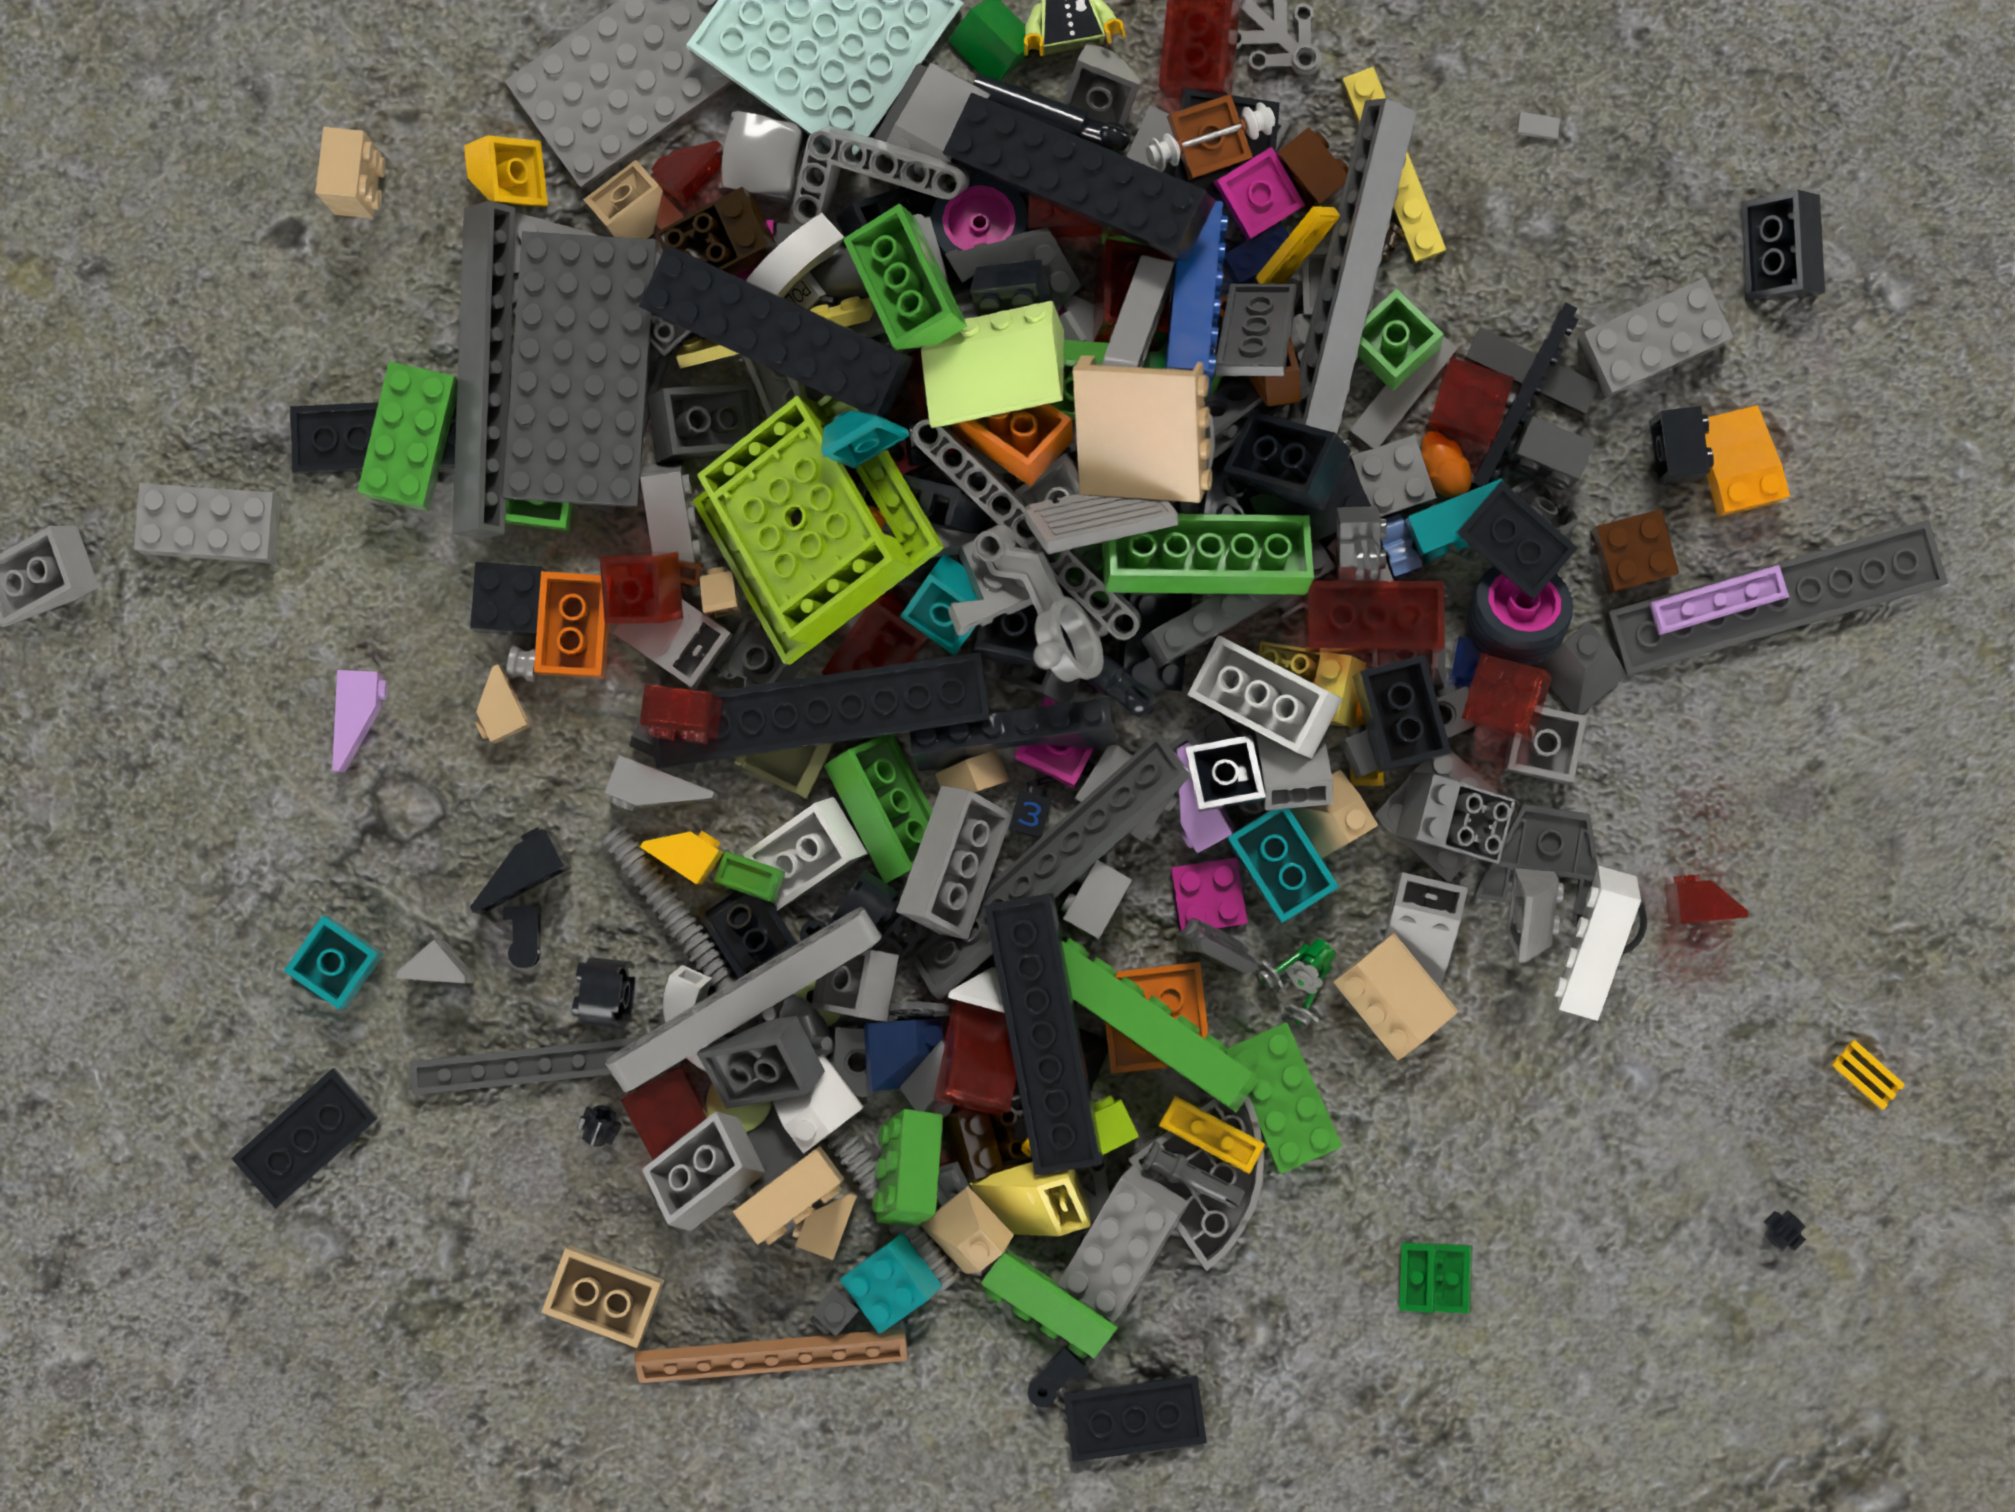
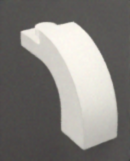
M821 213L780 243L757 266L746 281L784 297L792 286L806 273L830 258L844 237Z
M684 965L670 974L663 998L665 1023L706 999L712 978ZM722 1036L717 1040L713 1041L712 1043L708 1044L707 1046L726 1039V1037ZM698 1051L686 1057L698 1068L706 1071L697 1055Z

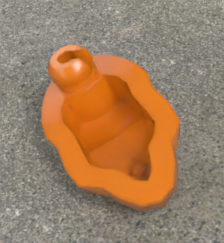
M1428 431L1422 440L1421 454L1433 490L1451 499L1467 493L1471 486L1472 475L1468 460L1464 458L1462 449L1456 441L1448 439L1443 434L1437 431Z

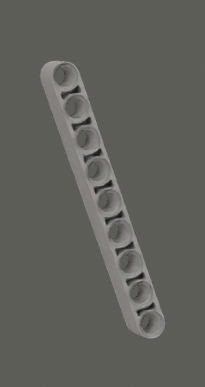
M929 418L917 423L912 433L915 444L998 525L1009 527L1015 535L1016 542L1023 549L1043 551L1044 548L1035 535L1031 537L1025 536L1019 529L1021 520L1025 519V510H1027L1028 504L947 425L935 427L938 432V438L935 442L931 443L927 442L922 436L924 425H930ZM955 448L961 452L963 459L960 466L949 464L946 458L948 449ZM973 472H981L985 475L987 479L985 489L979 490L972 486L970 479ZM997 496L1009 498L1012 505L1009 513H1001L996 509L995 499ZM1074 548L1060 551V558L1057 560H1050L1046 557L1056 581L1113 636L1125 640L1136 634L1141 626V615L1121 593L1106 592L1110 600L1109 605L1106 607H1098L1094 604L1092 600L1093 592L1098 590L1105 592L1104 577ZM1069 568H1081L1085 574L1084 582L1076 584L1070 581L1068 578ZM1121 614L1129 615L1134 621V627L1127 631L1120 629L1116 622L1117 616Z
M863 907L855 909L609 1057L605 1064L624 1092L631 1091L869 949L882 936Z

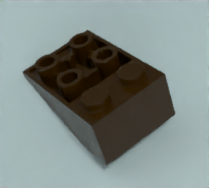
M744 187L736 189L656 232L663 250L665 245H669L733 275L757 267L777 247L756 197Z
M1020 1094L951 1113L942 1120V1127L952 1163L958 1162L967 1181L1033 1162L1032 1156L1029 1158L1021 1150V1146L1028 1138Z

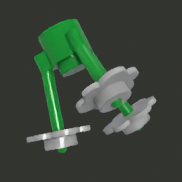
M1316 939L1311 946L1303 944L1298 952L1275 969L1270 967L1265 960L1257 963L1260 969L1258 976L1262 984L1268 989L1273 987L1278 993L1284 989L1279 974L1287 969V974L1292 978L1294 985L1308 992L1301 1008L1293 1004H1286L1284 1006V1009L1291 1013L1289 1018L1297 1025L1307 1027L1308 1024L1316 1025L1319 1023L1320 1020L1308 1010L1319 988L1323 985L1325 976L1332 969L1330 963L1336 957V952L1327 942Z

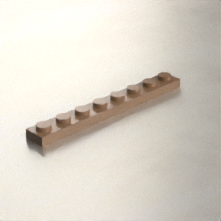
M886 1329L881 1334L877 1331L837 1334V1336L817 1335L764 1341L753 1340L741 1343H718L705 1346L635 1351L634 1362L638 1382L650 1383L908 1361L905 1329Z

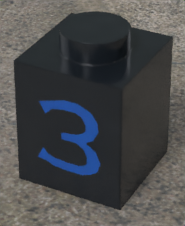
M1027 786L1026 792L1019 790L1009 826L1010 831L1036 838L1042 837L1052 799L1045 797L1047 791Z

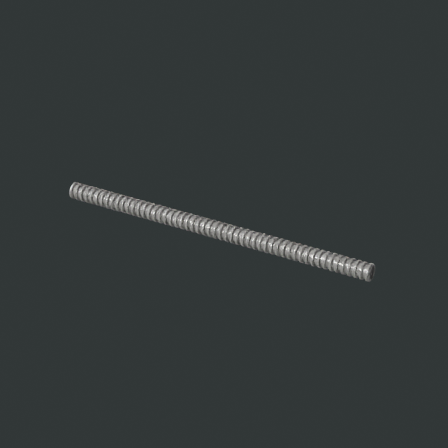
M620 825L609 832L603 838V845L608 844L610 847L608 849L609 853H614L616 855L615 861L622 863L620 868L628 871L627 877L634 879L633 885L635 887H640L639 893L641 896L645 895L647 897L646 903H651L654 906L652 911L660 914L658 919L666 922L664 927L671 929L672 933L670 935L673 938L677 937L678 946L683 945L685 948L683 950L684 954L689 953L691 956L690 962L697 964L696 970H701L704 975L712 978L710 988H715L716 991L714 993L738 980V976H734L732 973L734 971L733 968H728L726 965L728 963L727 959L722 960L720 957L721 951L714 949L715 943H710L707 940L709 935L702 933L703 927L696 925L697 919L690 917L689 913L691 911L689 908L684 909L683 900L678 901L676 898L678 896L677 892L670 890L672 885L664 882L666 877L658 874L659 868L657 866L653 867V860L651 858L647 859L645 856L647 852L639 848L640 842L633 840L634 834L626 831L628 826ZM845 1121L823 1138V1140L827 1139L829 1142L827 1146L834 1148L835 1152L833 1154L835 1157L839 1155L842 1159L840 1164H845L848 1167L846 1172L854 1175L852 1180L860 1183L858 1188L861 1191L865 1190L867 1193L865 1195L866 1199L871 1198L873 1201L874 1194L878 1191L879 1179L875 1176L877 1161L873 1162L870 1159L872 1154L864 1151L866 1146L858 1143L860 1138L853 1136L851 1133L853 1132L852 1127L847 1128L845 1125L847 1121ZM891 1225L890 1231L892 1233L896 1232L898 1235L903 1232L942 1284L943 1287L937 1292L944 1291L959 1279V1271L954 1272L952 1269L954 1267L953 1263L948 1264L946 1261L948 1256L940 1253L942 1248L934 1245L935 1241L928 1237V1233L920 1225L915 1228Z

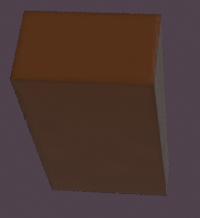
M661 557L657 578L699 586L704 563Z

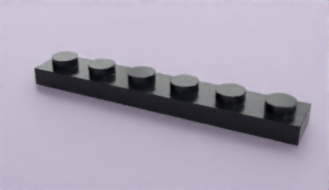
M1565 302L1559 310L1471 481L1472 485L1479 488L1487 485V483L1496 481L1502 468L1497 466L1502 454L1508 456L1513 449L1517 438L1512 435L1517 425L1524 426L1533 408L1529 407L1528 404L1533 394L1539 396L1545 387L1548 378L1543 375L1548 365L1555 366L1560 358L1563 348L1559 347V344L1564 334L1570 337L1576 327L1579 318L1574 315L1578 308Z

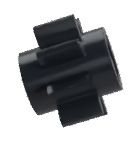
M598 1105L593 1109L586 1108L584 1115L580 1117L577 1129L583 1130L582 1139L591 1146L600 1147L605 1143L613 1144L622 1123L615 1121L616 1112L611 1108Z
M1786 1210L1783 1215L1774 1211L1764 1221L1769 1227L1764 1236L1781 1252L1787 1247L1796 1251L1806 1240L1801 1235V1232L1806 1228L1805 1225L1789 1210Z

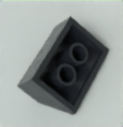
M1794 190L1742 201L1746 300L1798 299L1825 294L1820 195L1802 190Z

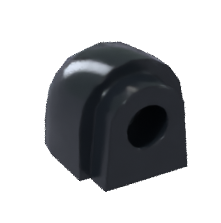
M912 419L905 421V428L908 429L910 436L905 438L909 465L933 462L913 441V429L922 420ZM927 424L922 429V436L927 442L933 443L938 438V432Z

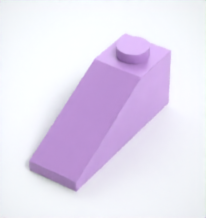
M337 670L332 771L346 772L380 712L382 700H387L388 681L383 680V674L372 671Z
M1190 743L1177 749V756L1188 770L1189 765L1185 747L1191 746ZM1191 777L1179 788L1180 818L1184 829L1181 831V834L1189 848L1194 847L1196 852L1199 853L1237 831L1225 807L1199 812Z

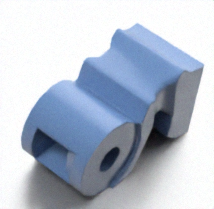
M1397 513L1392 517L1386 518L1387 537L1386 539H1381L1380 547L1385 549V554L1389 558V570L1393 581L1395 582L1420 573L1423 565L1418 552L1412 547L1413 540L1409 536L1402 516Z

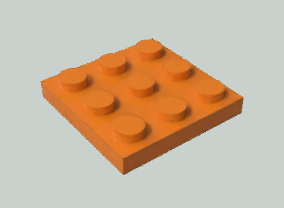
M1200 962L1116 971L1117 975L1115 978L1121 981L1125 976L1145 991L1143 997L1147 1000L1153 995L1173 1010L1170 1016L1177 1019L1179 1015H1182L1200 1029L1199 1036L1205 1039L1207 1034H1209ZM1105 1022L1112 1075L1171 1068Z

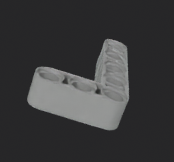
M828 126L813 132L808 138L793 202V214L797 221L802 224L807 223L821 213L826 217L832 207L840 168L941 199H951L963 193L970 184V177L967 170L958 164L845 129ZM823 135L831 141L832 147L830 151H827L822 146L821 139ZM853 145L858 146L862 150L863 157L861 161L853 156ZM884 155L892 158L894 163L893 170H889L884 166ZM915 164L920 165L924 169V180L917 178L915 175ZM815 168H818L823 172V183H820L815 178ZM946 174H950L955 178V190L950 189L946 185ZM808 200H811L816 204V215L810 213V211L808 210Z
M1145 255L1141 256L1105 352L1102 366L1143 367L1173 283L1175 262Z

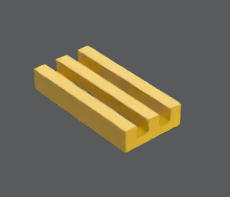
M1851 1040L1830 1064L1881 1110H1884L1888 1106L1887 1103L1893 1100L1897 1095L1896 1093L1905 1086L1898 1077L1855 1040ZM1854 1050L1892 1084L1891 1088L1887 1087L1850 1053ZM1844 1060L1848 1061L1881 1090L1884 1096L1882 1098L1877 1096L1841 1063Z

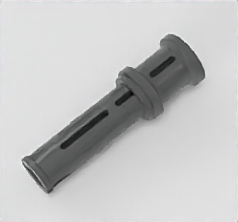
M1156 1141L1151 1145L1142 1164V1169L1147 1171L1150 1168L1166 1176L1167 1181L1172 1184L1178 1181L1234 1210L1237 1209L1245 1190L1188 1163L1186 1156L1182 1154L1177 1156L1161 1148L1160 1143Z

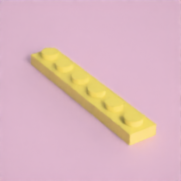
M1374 66L1342 79L1347 97L1357 122L1360 124L1365 100L1386 98ZM1407 152L1406 163L1402 169L1393 212L1399 228L1405 233L1403 238L1415 264L1445 252L1446 247Z
M856 296L843 300L841 305L829 308L828 305H819L810 310L846 327L870 321L874 308L870 297L860 300V297ZM694 337L683 342L676 358L681 369L739 353L709 339L702 340V337Z

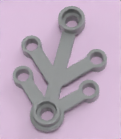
M1222 0L1229 6L1237 5L1264 30L1241 31L1238 28L1229 29L1224 38V44L1228 49L1238 50L1243 45L1279 44L1287 52L1281 54H1266L1260 50L1252 52L1249 56L1248 66L1253 72L1260 73L1266 68L1290 67L1297 75L1310 76L1318 71L1321 66L1322 56L1319 49L1311 44V21L1314 11L1309 4L1301 3L1297 5L1293 13V19L1298 24L1297 43L1288 34L1287 0H1272L1274 20L1252 0ZM1306 10L1310 16L1307 19H1301L1297 12ZM1236 34L1240 37L1241 41L1238 44H1232L1229 42L1228 37ZM1306 55L1311 59V63L1309 65H1302L1299 62V58ZM1261 57L1264 60V65L1255 66L1252 59Z

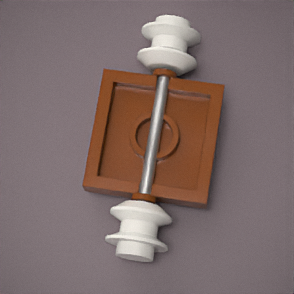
M1229 94L1169 114L1167 119L1173 137L1165 133L1163 135V142L1160 143L1157 139L1151 138L1149 146L1146 147V155L1151 166H1156L1160 171L1165 169V162L1167 161L1171 165L1177 166L1181 156L1188 179L1191 180L1252 159L1253 156L1245 133L1253 140L1258 138L1259 131L1261 130L1264 134L1270 135L1272 127L1275 126V117L1270 107H1266L1262 102H1259L1254 112L1249 107H1244L1241 119H1239L1232 96Z

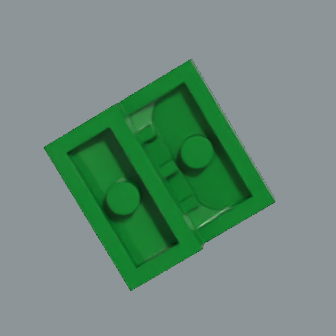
M1402 1242L1399 1311L1471 1313L1473 1245Z

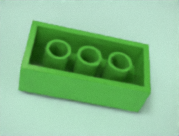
M391 361L388 362L358 486L360 494L366 498L430 512L457 399L458 380L454 375Z
M1282 1022L1226 1047L1228 1048L1226 1052L1228 1056L1233 1058L1237 1053L1256 1068L1253 1073L1259 1078V1081L1248 1097L1253 1104L1262 1138L1278 1173H1285L1343 1147L1287 1022Z

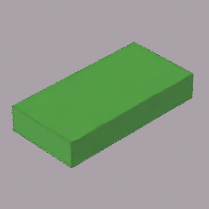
M724 851L713 882L775 903L786 872Z

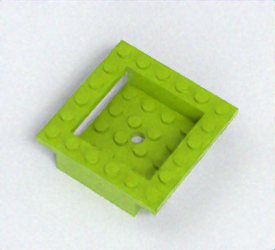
M799 395L794 397L697 474L705 491L693 500L694 505L784 664L791 665L944 548L887 449L856 467V470L896 538L882 533L844 465L823 456L821 447L824 427L832 423L834 417L842 412L856 411L864 413L828 395L818 402ZM800 509L802 521L794 527L791 523L792 514L795 510Z

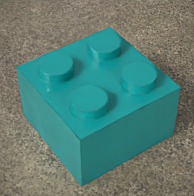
M322 915L288 963L284 972L337 1009H347L384 956V953L333 917Z
M903 1232L855 1265L839 1279L879 1334L928 1301L943 1287Z

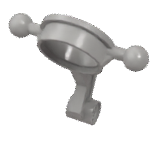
M996 525L979 534L975 539L974 549L977 556L985 561L990 574L1022 580L1037 610L1038 616L1035 631L1038 646L1034 650L1036 664L1043 669H1051L1057 677L1066 682H1071L1080 677L1091 679L1098 676L1103 667V650L1099 637L1106 636L1109 631L1093 615H1088L1078 602L1063 596L1043 551L1016 548L1015 535L1005 525ZM991 537L997 540L999 550L993 547ZM1060 624L1070 638L1076 659L1065 643Z

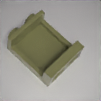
M836 743L736 757L734 764L809 800L824 769V764L827 763Z

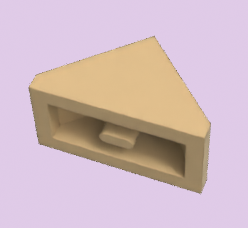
M998 750L966 759L935 774L940 788L941 786L967 789L976 794L1009 781Z

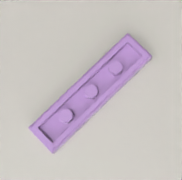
M1780 565L1657 600L1649 603L1658 634L1662 635L1789 597Z

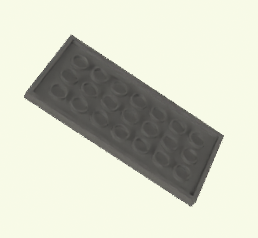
M522 231L503 498L639 508L652 313L640 308L639 305L655 270L656 239Z

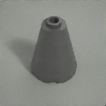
M847 248L833 254L830 258L809 271L826 293L825 296L835 299H848L856 296L860 297V299L870 297Z

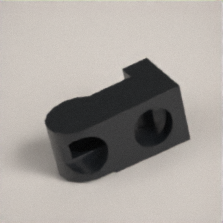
M503 907V920L513 921V943L509 947L508 958L512 965L517 968H531L538 963L541 956V907Z
M1064 1345L1030 1381L1028 1387L1029 1400L1037 1407L1050 1406L1057 1397V1391L1072 1376L1080 1382L1089 1373V1367Z

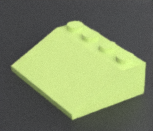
M1053 301L999 311L975 318H967L965 322L968 327L940 344L921 347L931 428L1063 400L1064 328Z

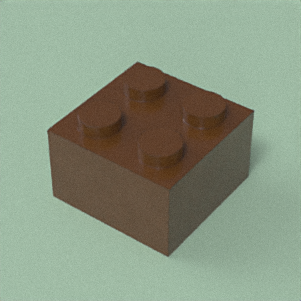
M1310 127L1277 153V157L1308 211L1313 206L1329 207L1342 196L1349 168L1341 158L1335 159L1328 151L1330 146L1325 137L1320 132L1314 133Z
M1662 509L1598 525L1590 531L1608 595L1669 579L1679 574Z

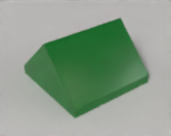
M985 0L971 8L948 39V43L978 73L1000 81L1027 57L1024 55L1025 25L1000 0ZM1034 49L1029 50V51H1028V55H1029Z

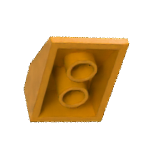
M1758 405L1708 417L1709 434H1705L1707 447H1711L1713 451L1714 465L1710 467V473L1706 476L1717 518L1779 503L1790 497L1782 463Z

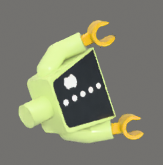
M1041 0V3L1033 6L1025 26L1024 55L1028 56V51L1031 49L1039 50L1040 56L1081 49L1085 47L1087 41L1096 45H1103L1105 35L1107 43L1111 44L1113 43L1111 36L1114 34H1120L1123 39L1126 38L1124 25L1121 20L1116 18L1113 11L1103 0Z

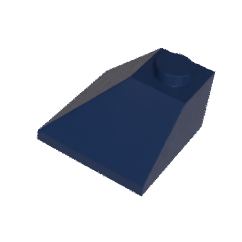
M942 1018L865 1023L864 1036L868 1091L900 1089L901 1085L936 1045L943 1040Z

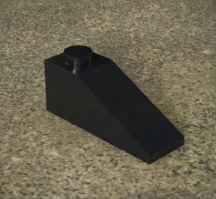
M901 187L851 203L836 220L844 237H847L899 203L912 215L921 214L924 218L931 216L932 208L938 197Z

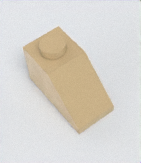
M726 567L706 570L707 575L700 577L704 614L710 619L741 614L738 588L733 572L726 571Z
M499 664L493 666L476 711L480 720L476 721L475 724L484 740L489 738L490 742L497 744L530 728L531 725L509 679L506 677L504 668Z
M850 1192L822 1205L796 1224L792 1234L793 1237L798 1238L795 1246L834 1260L858 1194Z

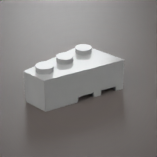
M684 460L644 465L640 479L655 572L658 575L661 557L697 562V560L702 559L700 540H694L693 527H697L695 508L690 507L688 494H692L690 475L685 474Z

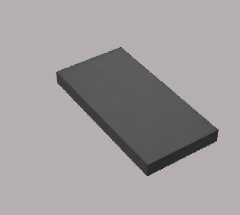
M1230 284L1215 363L1216 376H1284L1297 299V284Z

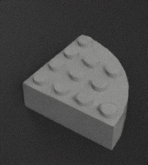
M1213 1096L1198 1106L1201 1110L1262 1142L1258 1119L1249 1097L1246 1098L1237 1113ZM1165 1129L1128 1155L1127 1158L1134 1167L1189 1202L1175 1227L1202 1266L1208 1271L1237 1242L1256 1208L1263 1181L1264 1149L1260 1153L1250 1174ZM1153 1142L1160 1143L1161 1148L1177 1156L1180 1154L1186 1156L1188 1163L1245 1190L1237 1209L1234 1210L1224 1203L1179 1181L1172 1184L1167 1181L1166 1176L1150 1168L1147 1171L1142 1169L1145 1156Z

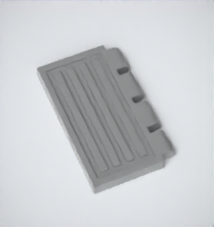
M1075 494L1057 498L1055 504L1052 500L1027 505V510H1025V522L1047 554L1178 525L1177 512L1168 500L1093 495L1086 497L1085 495Z

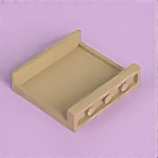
M1081 355L1073 368L1080 495L1200 503L1205 491L1210 490L1212 484V471L1207 470L1206 459L1210 457L1211 441L1205 437V428L1209 425L1210 410L1209 407H1204V396L1208 393L1209 380L1207 375H1203V362H1197L1193 371L1095 365V356Z

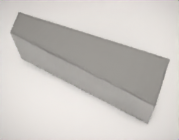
M1520 111L1516 135L1557 140L1561 118Z

